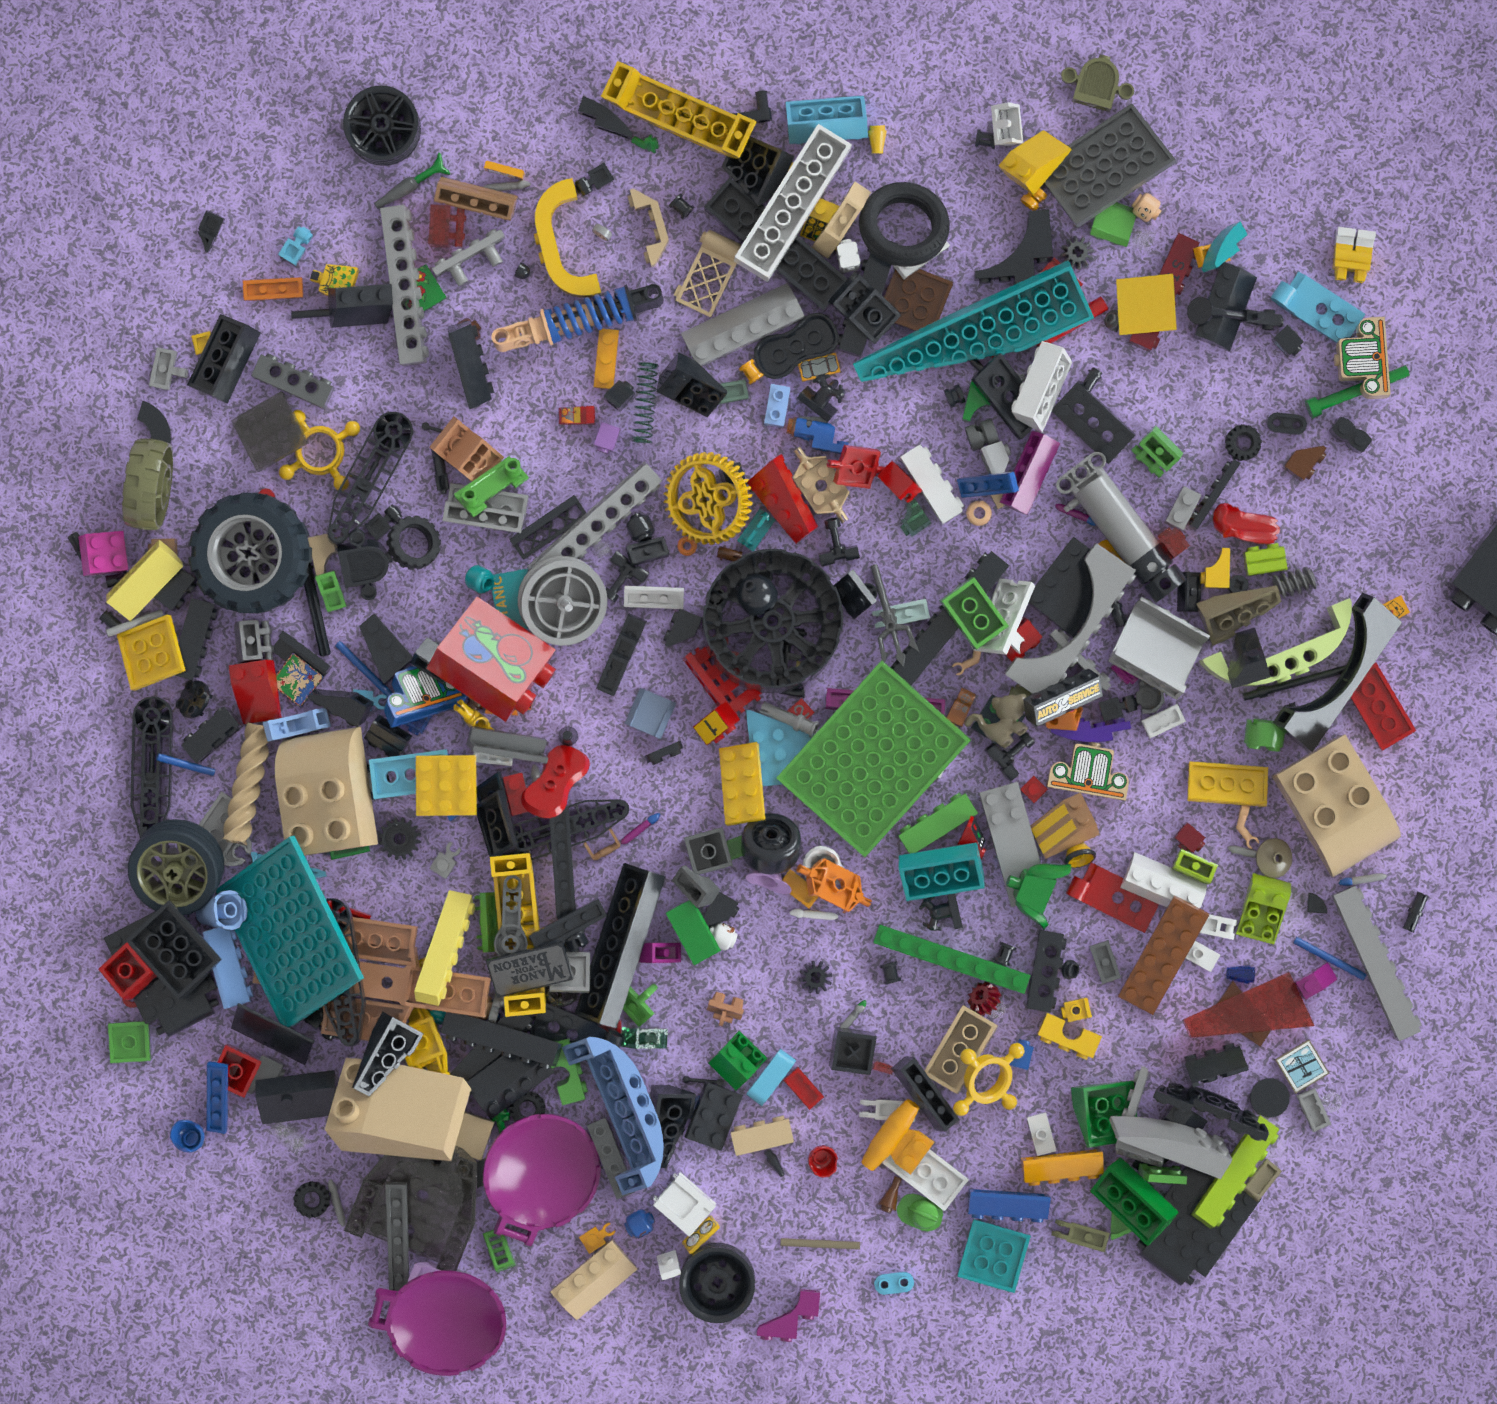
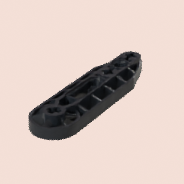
M396 411L387 412L378 418L334 497L327 531V538L332 544L340 545L349 538V531L353 524L358 525L356 528L361 527L373 512L412 439L413 426L409 418L404 414ZM389 428H390L391 430H392V428H396V429H397V430H396V433H397L398 435H396V434H394V436L390 435V430H389ZM403 430H410V433H402V432H403ZM372 432L374 434L375 441L369 439ZM399 439L401 440L403 446H400L397 442ZM367 442L375 446L368 459L360 456ZM380 446L383 450H386V451H389V452H388V453H385V452L381 451L380 449H378V447ZM404 449L401 455L396 453V451ZM374 454H376L378 456L376 461L372 463V466L368 474L365 476V479L362 478L371 459L373 458ZM390 456L398 458L392 472L384 469ZM380 458L385 459L373 482H369L376 467L379 465ZM359 459L365 465L359 476H356L351 471ZM381 472L389 476L382 490L375 486ZM348 476L356 480L349 494L341 490ZM372 490L380 493L373 507L365 503ZM339 493L346 497L340 511L334 509ZM358 496L359 502L356 503L354 509L350 508L353 502L352 498ZM362 507L371 510L361 523L356 520ZM334 512L335 514H337V516L333 524H331ZM349 513L352 516V520L345 522L342 520L341 515ZM339 526H342L340 536L337 539L334 538V533L337 532Z
M154 696L146 697L139 701L134 708L132 716L130 806L140 838L150 828L149 826L145 827V823L157 824L161 822V816L164 817L163 821L167 820L171 808L172 765L169 764V775H162V762L157 761L156 773L153 772H155L154 744H157V755L158 753L162 754L163 737H170L169 755L167 756L173 757V711L168 702ZM152 699H155V708L152 707ZM168 707V710L162 713L161 710ZM151 711H154V714H157V719L154 718L155 721L153 722L152 719L148 717L149 714H152ZM136 728L142 732V735H135ZM170 728V735H163ZM148 735L157 736V740H148ZM135 737H142V754H135ZM148 743L151 744V752H149V756H150V757H149V772H150V773H147V745H148ZM135 757H142L141 774H134ZM134 776H141V794H134ZM162 777H169L168 795H161ZM150 790L156 795L151 799V804H156V807H146V804H150V798L146 796L147 793H150ZM134 796H141L140 814H136ZM161 797H168L165 815L161 814ZM148 810L155 812V818L152 821L146 818Z
M621 799L584 800L569 805V808L576 806L578 814L569 817L571 835L584 831L586 840L572 844L571 847L600 837L623 820L630 811L628 803ZM585 802H595L597 808L580 813L578 805ZM598 802H611L602 806L598 805ZM619 803L621 806H625L622 815L616 812L612 814L614 818L610 819L607 807L610 806V809L613 810L617 808ZM599 810H604L606 812V819L600 822L596 819L595 814ZM588 813H592L594 825H591V821L585 823L584 828L581 825H577L579 817L582 816L583 819L590 818ZM538 816L514 824V826L519 825L521 833L516 830L518 843L524 842L519 845L520 853L517 854H525L528 851L531 861L552 854L549 845L551 839L538 844L534 842L536 839H544L551 836L550 831L540 833L536 837H533L531 834L550 827V824L543 826L541 817ZM538 819L540 827L524 832L521 824ZM617 820V821H616L615 823H613L611 826H609L608 828H606V825H605L606 823H609V822H612V821ZM603 825V832L595 837H588L586 830ZM525 835H528L531 846L527 847L526 840L523 837ZM546 844L549 852L533 858L530 849Z
M327 898V902L331 901V911L335 915L345 940L346 937L352 938L354 951L352 954L360 968L351 910L345 902L336 898ZM344 906L345 910L340 913L338 910ZM350 928L351 934H345ZM362 980L358 982L360 993L355 994L353 985L331 1000L334 1002L335 1018H333L329 1010V1004L324 1005L340 1042L348 1047H354L361 1041L366 1008ZM347 994V998L341 1000V996ZM356 996H361L362 1005L360 1013L357 1011ZM349 1005L350 1008H342V1006ZM347 1011L351 1014L349 1022H345L343 1018L344 1013ZM345 1026H353V1028L347 1029ZM353 1034L354 1038L347 1039V1036Z

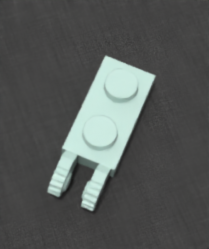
M926 599L890 606V608L896 609L897 624L930 619ZM883 609L873 611V616H880L879 614L883 612ZM882 621L877 622L875 628L885 627V624Z

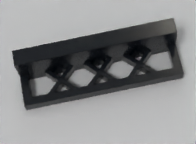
M575 495L523 529L521 533H517L509 539L523 560L567 531L583 516L581 515L577 519L568 518L571 508L577 505L582 514H586V511ZM556 518L565 519L564 527L561 530L552 529L553 521ZM540 529L549 530L548 538L544 541L535 540L537 531ZM524 540L532 541L531 550L524 554L518 544ZM535 542L540 543L539 545L534 547Z

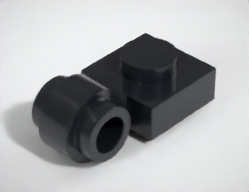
M602 163L587 172L590 179L582 177L577 180L575 188L579 194L585 196L593 191L592 185L599 190L613 182L614 178L606 164Z
M390 505L384 511L386 514L384 518L378 513L364 525L377 541L391 530L392 527L389 525V522L396 524L403 518L402 511L397 506Z
M1134 695L1123 697V702L1119 703L1118 697L1099 702L1104 722L1122 717V709L1126 710V713L1138 710V703Z

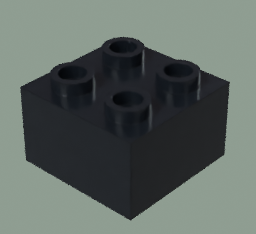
M835 1027L829 1061L831 1070L871 1075L877 1039L876 1034L870 1031Z

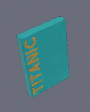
M529 569L494 574L492 595L495 609L523 628L529 629L523 622L518 609L519 588Z

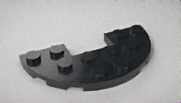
M1169 1083L1168 1087L1160 1085L1156 1088L1153 1098L1161 1104L1173 1105L1182 1112H1191L1194 1106L1200 1112L1207 1111L1218 1119L1229 1120L1228 1127L1236 1133L1242 1134L1243 1132L1257 1141H1266L1268 1138V1128L1265 1124L1258 1122L1259 1118L1249 1110H1241L1238 1107V1103L1222 1095L1199 1087L1187 1089L1182 1084Z

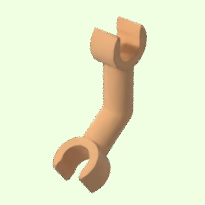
M973 650L972 658L962 663H954L952 667L956 665L962 667L961 672L956 675H961L965 669L978 664L981 652Z
M1241 805L1236 829L1246 840L1247 847L1252 849L1249 841L1255 839L1259 844V840L1252 836L1245 828L1250 807Z

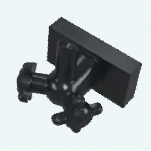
M820 374L813 379V383L817 382V384H820V389L815 392L807 386L798 395L797 399L828 423L838 411L829 403L830 399L836 397L838 403H841L845 396V390L843 385L839 384L836 379L828 384L826 379L830 378L829 374Z
M955 893L947 894L948 901L946 903L934 905L931 901L935 897L925 898L919 906L920 910L924 907L929 910L930 922L929 924L923 922V926L927 927V929L941 931L942 928L937 926L938 920L947 918L952 919L954 929L963 928Z

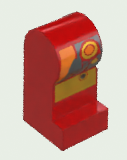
M594 406L558 408L560 425H595Z

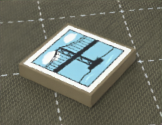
M1309 1039L1274 1059L1295 1094L1330 1074Z

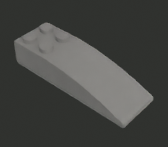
M1018 782L978 793L1011 907L1016 906V900L1013 895L1014 889L1006 886L1008 876L1011 875L1019 878L1023 869H1029L1033 865L1041 864Z
M1111 1116L1109 1119L1117 1140L1216 1178H1222L1232 1161L1223 1138L1215 1134L1213 1136L1207 1134L1200 1128L1194 1129L1171 1121L1143 1117Z

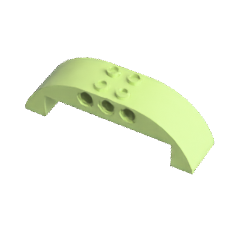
M1349 598L1327 607L1335 627L1334 631L1266 658L1267 666L1273 669L1274 675L1243 686L1263 685L1276 680L1277 683H1282L1291 679L1290 675L1293 673L1298 676L1310 671V666L1329 656L1346 635L1352 613L1351 599ZM1222 652L1199 660L1200 665L1208 673L1230 684L1228 667ZM1304 652L1309 653V655H1310V660H1309V662H1307V661L1304 660V658H1303ZM1286 659H1288V660L1291 661V663H1292V668H1291V669H1287V668H1286V666H1285V661H1286Z

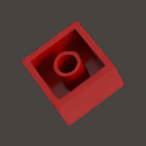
M125 943L98 969L120 997L127 1000H132L156 977L155 973L128 943Z

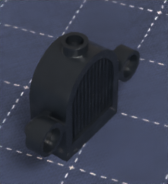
M356 528L349 533L350 542L337 545L345 588L362 585V598L372 600L377 595L376 586L372 583L381 580L386 575L389 563H393L392 555H389L386 548L380 542L373 539H365L364 532Z

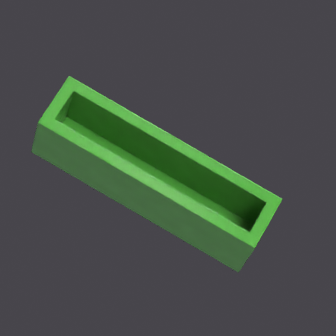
M960 792L950 798L951 802L944 805L941 803L933 808L934 813L930 816L924 814L916 819L918 823L911 827L908 824L899 830L901 834L898 837L909 854L918 852L969 820L970 816L978 814L966 793L963 795Z

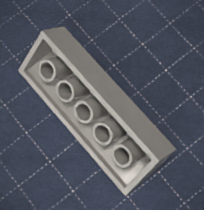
M786 283L682 332L681 336L692 359L703 367L801 321L805 316L790 286Z

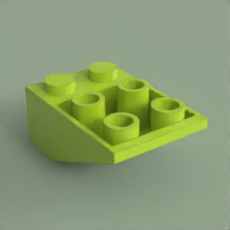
M1253 873L1247 889L1236 935L1274 945L1291 896V883Z

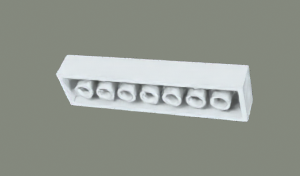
M820 124L816 126L735 255V263L766 282L769 281L848 155L852 144Z

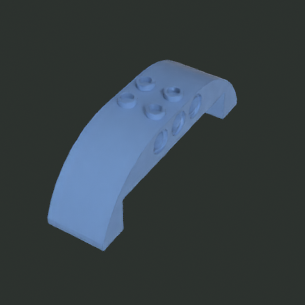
M588 1037L563 1046L562 1049L569 1065L587 1060L631 1169L615 1176L622 1195L650 1187L661 1167L663 1135L654 1105L638 1069L624 1051L604 1039Z

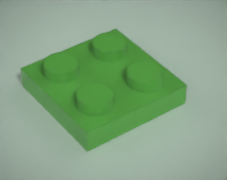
M144 1021L108 1023L110 1063L151 1061L149 1023L145 1024Z

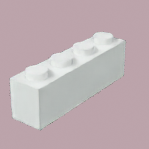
M920 444L901 456L900 460L914 482L923 490L921 493L943 525L962 513L964 505L958 496L955 498L951 493L953 488L949 481H944L940 476L942 471L937 463L933 465L930 460L932 455L927 447L923 448Z

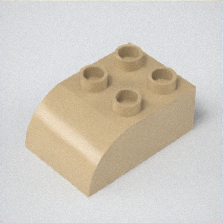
M361 726L284 739L278 747L275 759V781L284 840L295 835L304 856L378 845Z
M1346 734L1337 736L1271 776L1332 878L1401 837L1399 827L1390 808Z

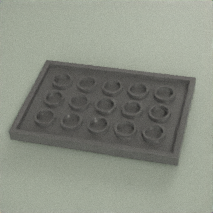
M1131 103L1067 145L1072 149L1071 152L1044 182V185L1078 228L1174 165L1176 159Z

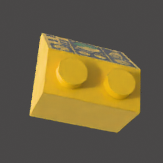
M820 198L804 223L800 236L815 242L839 206Z

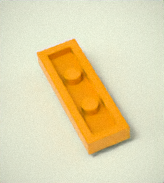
M599 330L594 388L610 389L614 385L619 330Z

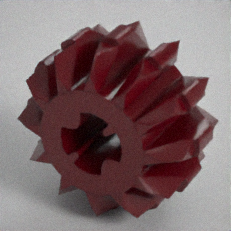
M986 981L983 984L978 982L977 987H972V993L968 994L970 999L967 1002L971 1010L982 1016L985 1014L991 1015L992 1010H997V1004H1001L999 998L1002 995L999 989L994 984L992 985Z

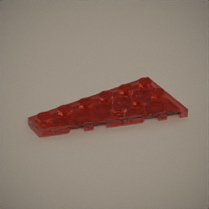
M1290 972L1182 1020L1190 1038L1315 1026Z

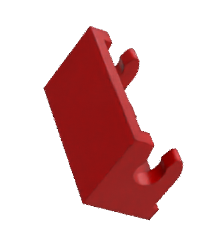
M891 461L877 476L900 500L910 493L905 498L907 503L923 491L894 461Z

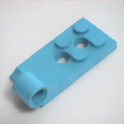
M1300 272L1297 273L1290 285L1281 281L1270 297L1278 306L1335 343L1340 339L1350 338L1365 316V313ZM1318 304L1326 306L1327 311L1324 315L1316 312ZM1334 315L1342 316V325L1337 326L1333 323L1332 318Z
M447 749L369 760L373 798L382 799L416 794V777L413 780H409L406 777L408 769H413L416 772V756L448 755ZM390 771L396 774V780L393 783L387 780V774Z

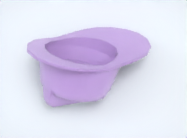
M753 870L752 873L746 875V880L752 884L780 894L791 893V887L781 880V873L770 875Z

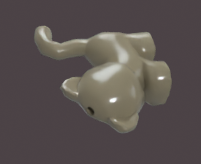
M1019 694L1016 696L1007 695L1002 698L995 697L992 699L991 704L996 710L998 718H1000L999 722L987 725L981 714L973 713L966 718L964 725L970 727L974 721H977L979 728L988 739L1006 748L1014 741L1010 734L1014 732L1021 736L1028 730L1026 724L1020 721L1017 722L1023 715V699L1027 696Z

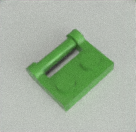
M1139 1164L1138 1173L1148 1182L1187 1183V1176L1181 1172L1179 1166L1172 1165V1167L1160 1168Z

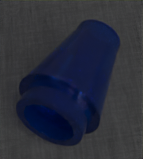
M1251 965L1227 967L1226 979L1245 984L1254 983L1255 967H1251Z

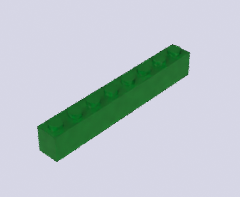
M881 924L878 925L873 940L874 944L1025 994L1031 976Z

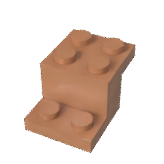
M454 416L429 447L470 481H474L500 463L504 458L490 444Z

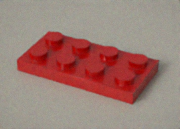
M1375 662L1350 699L1380 750L1383 751L1414 733L1416 729L1378 664Z

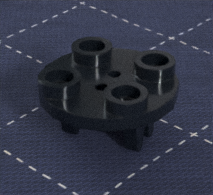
M189 680L186 682L180 698L176 701V708L179 709L184 717L192 719L199 715H204L203 711L207 707L209 698L212 699L213 697L210 694L208 685L199 680Z

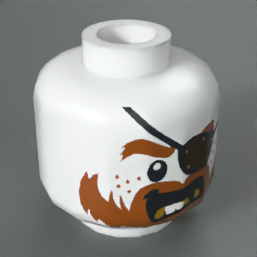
M720 922L709 927L721 950L725 951L729 947L733 948L738 935L735 933L733 926Z

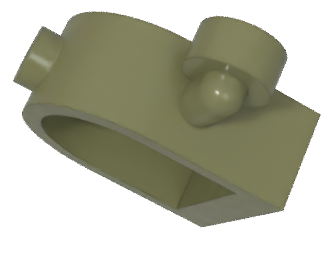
M1101 54L1099 58L1086 62L1079 75H1077L1076 70L1072 67L1065 68L1061 73V80L1065 84L1077 83L1072 102L1110 112L1115 94L1119 95L1123 100H1129L1134 94V87L1129 83L1118 86L1119 72L1117 67L1110 61L1111 58L1109 56Z

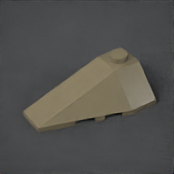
M1271 586L1214 596L1197 603V608L1206 633L1210 635L1209 640L1213 646L1236 635V630L1243 625L1247 627L1251 624L1250 620L1257 615H1264L1282 601L1278 587Z

